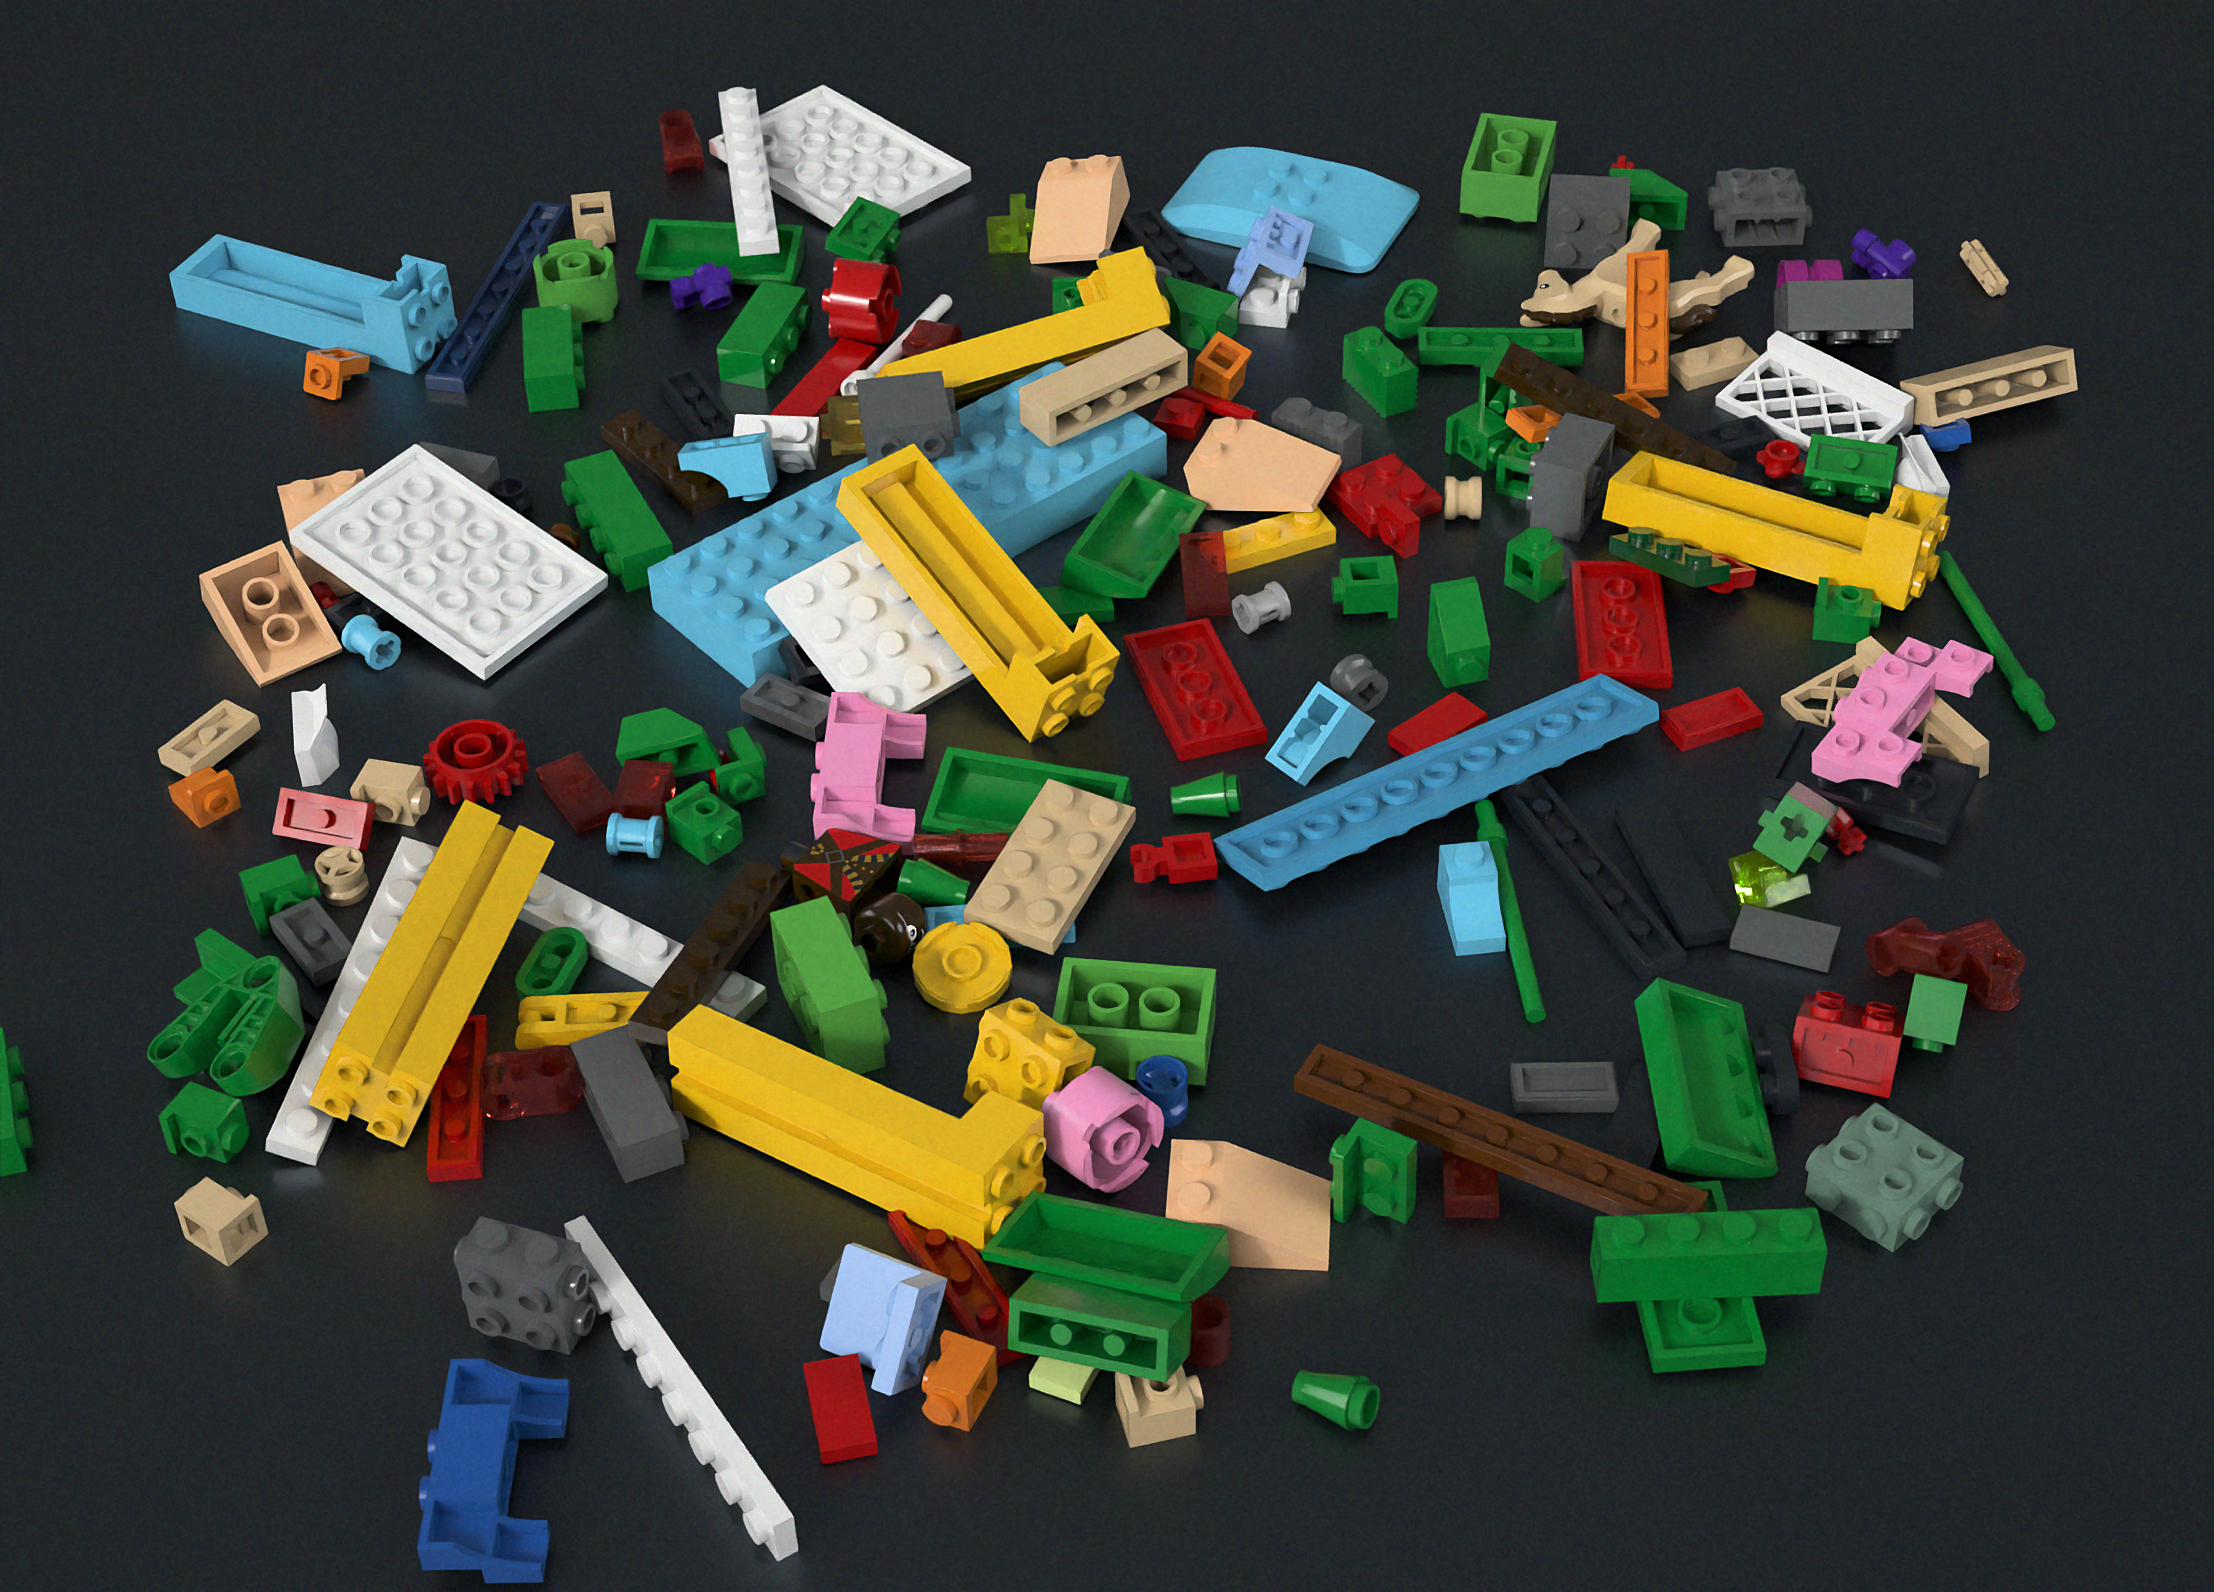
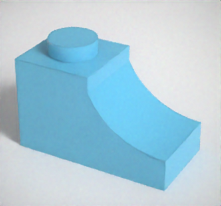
M769 432L686 443L678 453L681 471L694 470L711 475L727 488L729 498L742 496L744 501L760 500L767 497L768 492H771L778 482Z
M1318 681L1265 759L1298 783L1306 786L1312 777L1329 762L1343 756L1349 759L1375 720Z
M1479 841L1440 845L1437 890L1456 956L1505 951L1506 935L1500 911L1498 872L1489 842Z

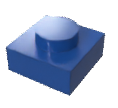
M1964 417L1956 419L1955 422L1935 427L1920 423V434H1923L1930 449L1934 448V451H1954L1960 447V444L1971 442L1970 425Z

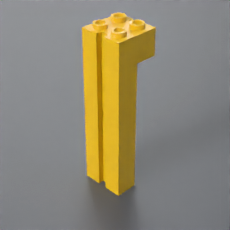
M1141 246L1106 256L1096 261L1099 269L1094 270L1087 278L1076 282L1084 304L1082 307L885 364L874 378L942 371L945 387H953L956 403L999 390L1056 360L1068 367L1156 327L1162 331L1171 323L1169 320L1170 307L1167 299L1160 295L1157 287L1155 265L1151 258L1146 257L1144 248Z
M914 443L842 479L835 506L1029 743L1045 734L1047 737H1052L1061 732L1069 723V716L1072 719L1079 715L1087 717L1103 705L1105 701L1103 696L1108 685L1114 679L1115 675L1113 672L1120 657V652L1087 613L1079 617L1074 633L1070 631Z
M1642 450L1634 455L1609 479L1602 516L1604 520L1630 528H1652L1657 536L1677 538L1686 545L1706 549L1715 554L1733 557L1741 562L1818 585L1819 577H1828V585H1851L1858 588L1873 589L1872 600L1881 601L1882 605L1901 611L1906 608L1913 597H1921L1926 581L1932 582L1934 580L1941 559L1940 556L1935 555L1937 542L1944 540L1950 523V516L1944 515L1948 501L1947 498L1896 484L1893 488L1890 506L1886 509V512L1883 514L1872 512L1869 518Z
M466 799L464 800L338 1034L308 1102L309 1105L344 1121H347L350 1114L369 1122L366 1131L371 1132L380 1139L405 1147L555 841L521 825L518 826L516 832L498 824L500 815Z
M701 1004L697 1005L667 1032L670 1064L679 1068V1073L671 1079L673 1111L679 1109L682 1115L890 1212L900 1209L906 1212V1219L929 1230L941 1229L946 1233L947 1238L953 1241V1235L967 1241L979 1253H981V1250L1031 1191L1041 1193L1045 1191L1046 1179L1043 1177V1160H1041L1047 1145V1141L1043 1137L1044 1113L990 1089L959 1120Z

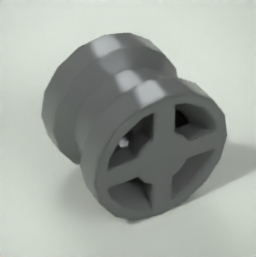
M1353 654L1345 657L1336 665L1330 676L1332 688L1339 695L1345 696V700L1362 712L1377 706L1388 690L1386 677L1374 669L1371 661L1362 654Z

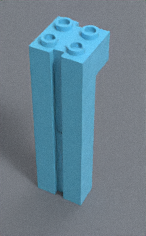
M216 234L169 274L178 308L321 349L337 346L370 356V363L412 375L433 356L435 348L441 349L458 325L446 265L407 254L401 258L403 267L396 272L397 281L392 280L389 282Z

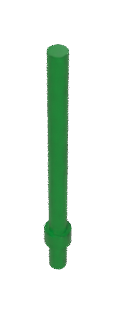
M1948 551L1938 552L1936 555L1941 557L1939 571L2011 684V694L2021 710L2029 713L2040 731L2051 729L2055 725V719L2044 703L2045 694L2036 680L2027 676Z
M1481 800L1475 805L1480 827L1477 831L1478 842L1488 841L1498 872V894L1502 922L1527 1021L1537 1023L1545 1019L1546 1012L1505 852L1508 848L1505 828L1498 823L1493 802Z

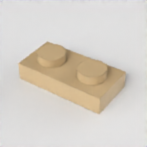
M1740 336L1669 355V372L1687 391L1736 378L1760 356Z
M224 699L158 749L161 764L186 777L207 766L213 767L261 730L258 715Z

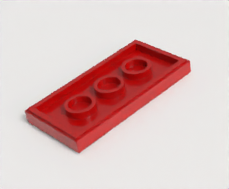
M1571 561L1570 581L1579 683L1602 673L1629 688L1672 689L1673 671L1661 574L1630 561Z
M1209 618L1123 636V649L1180 762L1268 742V729Z

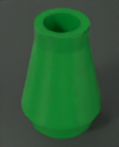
M1221 771L1184 785L1172 786L1171 801L1174 814L1230 818L1231 813L1241 812L1242 799L1238 775H1226L1225 771Z
M919 857L918 861L906 859L900 874L897 893L908 896L919 905H966L972 881L962 879Z
M1303 1369L1294 1380L1292 1400L1295 1403L1307 1406L1348 1431H1354L1357 1427L1364 1430L1368 1429L1374 1422L1379 1410L1380 1388L1375 1384H1371L1367 1376L1316 1373Z

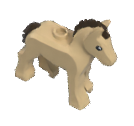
M1640 218L1633 227L1630 241L1626 245L1619 248L1614 255L1601 261L1590 274L1572 285L1563 280L1557 271L1546 270L1541 272L1538 276V286L1534 291L1533 298L1525 300L1521 304L1524 313L1520 318L1521 325L1525 327H1540L1552 323L1555 325L1561 323L1570 324L1572 321H1582L1585 318L1595 316L1600 321L1626 329L1627 253L1654 251L1657 241L1661 238V230L1658 225ZM1733 255L1725 262L1723 270L1712 276L1701 270L1694 280L1670 283L1669 341H1675L1683 336L1684 333L1703 323L1716 320L1717 310L1712 309L1711 306L1718 305L1726 297L1747 288L1748 281L1754 277L1755 269L1752 263Z

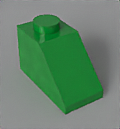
M1610 168L1609 177L1630 178V206L1627 227L1633 228L1636 222L1642 218L1657 224L1660 229L1684 230L1688 199L1686 191L1650 170Z
M1166 276L1163 280L1164 297L1167 299L1170 307V326L1181 345L1202 351L1218 331L1229 338H1232L1238 331L1239 296Z
M1475 576L1431 584L1427 656L1444 688L1488 680L1491 645L1478 582Z
M666 707L622 718L615 755L634 788L721 766L722 760L704 728Z
M1915 974L1903 1032L1904 1035L1913 1036L1911 1047L1942 1053L1944 1043L1955 1045L1968 984Z

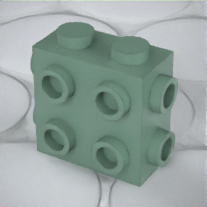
M1875 1102L1859 1117L1856 1115L1851 1116L1842 1126L1838 1136L1828 1145L1820 1144L1811 1153L1805 1167L1806 1171L1809 1172L1805 1196L1813 1200L1820 1208L1830 1211L1856 1228L1866 1238L1876 1241L1893 1253L1908 1238L1912 1240L1919 1238L1927 1228L1931 1217L1940 1208L1948 1210L1957 1201L1963 1189V1183L1959 1179L1964 1158Z

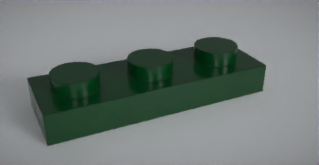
M1631 527L1628 529V533L1610 536V554L1694 588L1728 582L1730 578L1731 564L1714 558L1711 551L1688 548L1683 546L1684 542L1677 538H1662L1655 535V530L1652 528Z

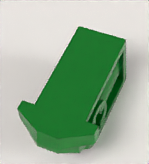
M1796 782L1786 793L1774 813L1768 809L1764 811L1757 822L1764 829L1752 847L1795 874L1808 856L1820 862L1829 849L1819 840L1838 812L1839 807L1801 783Z

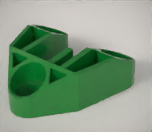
M267 955L217 982L152 1040L147 1051L148 1060L167 1078H181L194 1075L210 1067L211 1078L230 1096L250 1095L270 1087L285 1076L305 1035L298 988L293 974L279 958L274 955Z

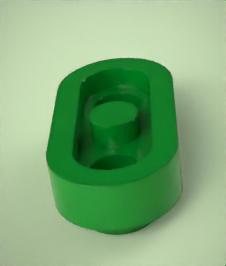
M1409 279L1402 282L1385 308V329L1398 338H1410L1418 334V327H1425L1437 306L1438 289L1436 285L1424 279Z
M556 927L546 931L539 937L515 978L520 1002L530 996L568 995L588 960L586 939L582 932L572 927Z

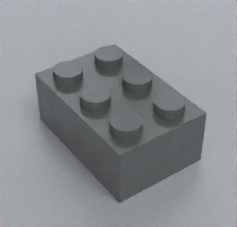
M1913 279L1787 281L1774 290V333L1778 330L1807 345H1811V342L1818 341V339H1827L1828 346L1851 345V341H1858L1860 338H1867L1868 345L1892 344V340H1900L1902 334L1913 329Z

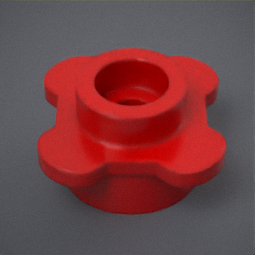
M1771 441L1766 445L1765 450H1760L1756 454V461L1764 465L1766 468L1765 474L1772 478H1786L1792 473L1801 474L1806 468V463L1799 460V447L1791 441Z

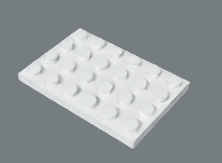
M821 85L759 116L771 190L832 227H835L858 196L900 213L901 218L971 181V168L825 85ZM721 134L709 140L710 154L727 163L724 135Z
M417 444L408 448L289 531L291 545L484 681L608 587V574Z

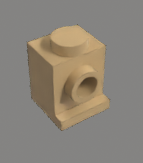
M610 191L571 195L576 239L592 240L593 247L601 248L606 243L616 242ZM604 207V213L582 215L581 209Z
M368 759L350 788L352 800L376 804L373 820L415 826L419 817L426 814L430 805V790L425 786L422 767Z
M205 1177L197 1185L189 1188L174 1203L184 1237L228 1267L269 1234L257 1197L250 1194L247 1198H244L236 1189L232 1187L225 1189L208 1177Z
M1182 1364L1167 1382L1115 1372L1116 1406L1130 1448L1196 1434V1410L1204 1408L1202 1389L1197 1375L1186 1377Z

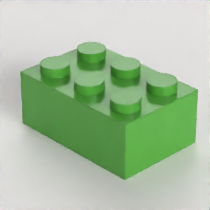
M1481 113L1462 171L1460 213L1472 214L1479 218L1490 216L1507 218L1515 222H1536L1554 163L1557 121Z
M828 896L771 912L770 918L778 984L813 1055L858 1075L886 1067L884 1045L889 1044L891 1040L888 1026L881 1014V1010L887 1008L885 991L878 978L871 980L869 964L863 947L861 945L853 946L851 942L852 932L846 915L843 912L836 913Z
M1064 957L1052 1019L1061 1025L1072 1028L1080 1038L1096 1048L1091 1068L1101 1066L1120 1079L1136 1080V1071L1144 1060L1153 1056L1166 1055L1178 1059L1185 1065L1188 1073V1084L1205 1086L1216 1016V969Z

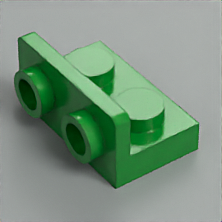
M858 196L828 234L824 249L845 259L884 263L888 251L894 253L900 242L902 231L897 230L901 214Z
M1359 1117L1347 1135L1340 1134L1337 1137L1329 1156L1330 1164L1334 1165V1178L1329 1190V1196L1334 1199V1220L1344 1224L1357 1204H1360L1377 1215L1388 1216L1406 1224L1416 1206L1417 1141Z

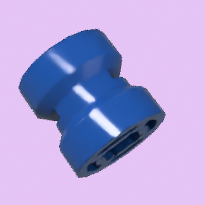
M1166 1055L1153 1056L1144 1060L1136 1071L1137 1090L1160 1107L1164 1118V1129L1179 1125L1188 1113V1097L1186 1093L1188 1088L1187 1068L1178 1059Z

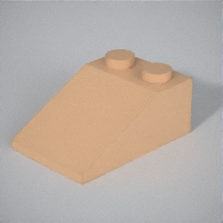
M1095 155L1088 159L1070 160L1069 158H1058L1047 162L1038 183L1029 257L1031 264L1098 260L1099 254L1104 249H1110L1130 198L1121 156L1107 157L1105 155Z
M1223 417L1212 421L1183 468L1191 497L1207 503L1206 510L1314 512L1342 461L1338 454L1253 419Z
M363 468L353 471H339L325 477L296 480L287 485L277 486L288 535L291 529L364 480L366 477ZM291 545L297 568L308 587L315 582H325L330 586L336 597L358 592Z
M282 540L199 575L203 602L221 634L260 688L343 652L341 644Z
M1172 1139L1165 1218L1227 1230L1231 1267L1328 1271L1331 1206L1329 1190L1331 1181L1226 1141Z

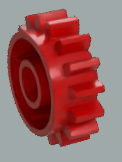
M472 719L456 723L446 728L437 736L435 741H431L428 744L430 753L423 754L428 787L434 788L435 795L438 798L449 794L450 804L453 805L460 802L462 798L468 799V801L475 804L479 798H485L489 804L494 803L495 794L511 795L510 784L522 785L524 783L522 773L529 772L524 739H517L515 729L508 730L501 723L491 720Z

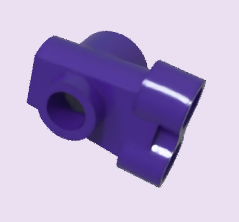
M1862 228L1854 236L1851 243L1855 248L1851 260L1863 269L1868 270L1872 279L1910 278V268L1916 263L1917 259L1913 250L1905 242L1894 239L1888 246H1885L1879 241V237L1868 229Z
M706 263L697 267L693 271L694 275L683 276L669 281L671 288L669 292L676 311L694 306V303L701 301L705 311H714L727 306L734 299L730 290L732 289V278L726 265L717 267L715 263Z

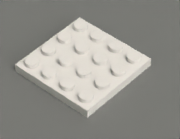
M863 539L777 584L766 592L765 601L792 636L795 637L802 649L819 668L822 675L836 692H860L871 701L885 708L914 714L976 678Z

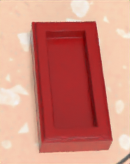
M1739 686L1659 712L1660 719L1658 720V725L1680 751L1684 752L1761 727L1764 713Z
M1454 691L1389 731L1388 744L1407 757L1486 723L1487 713Z
M858 1353L803 1363L804 1377L822 1465L878 1454L877 1439Z

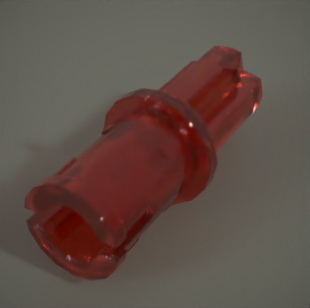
M957 829L956 833L914 834L913 855H917L914 857V861H918L919 857L931 863H957L958 867L965 866V861L996 860L1010 838L1005 832L964 833L963 829Z

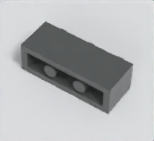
M628 1024L569 1043L576 1080L625 1184L684 1164L682 1141L689 1139L686 1122L679 1109L671 1111L669 1107L672 1101L663 1075L654 1077L652 1073L654 1062L645 1041L637 1043L636 1039L628 1037Z

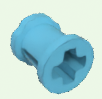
M363 614L352 618L342 632L341 640L343 646L352 653L364 655L366 663L373 669L382 670L385 667L391 666L401 652V640L393 632H383L380 630L377 622L368 615Z
M612 813L610 815L606 834L607 852L610 855H619L621 851L647 853L649 858H659L664 838V824L661 816H652L650 820L623 818L620 813Z

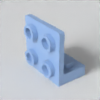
M1270 205L1264 219L1257 216L1248 236L1250 240L1246 248L1242 246L1233 266L1235 270L1226 289L1232 292V295L1239 296L1238 304L1259 264L1268 267L1277 274L1297 279L1304 263L1314 227L1313 223L1273 205Z
M857 1243L846 1245L820 1340L821 1348L840 1356L858 1353L860 1364L876 1370L871 1388L889 1396L920 1384L948 1278Z

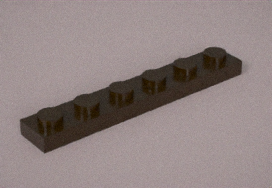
M1514 342L1510 343L1492 378L1561 416L1568 412L1614 424L1613 443L1634 455L1642 450L1729 477L1732 476L1737 465L1736 461L1724 456L1722 453L1709 448L1685 433L1668 426L1646 412L1627 404L1607 391L1599 389Z
M748 861L630 1017L628 1020V1037L669 1048L667 1032L697 1005L701 1004L706 1007L709 1005L771 919L770 913L777 911L793 888L792 871L776 868L764 862Z

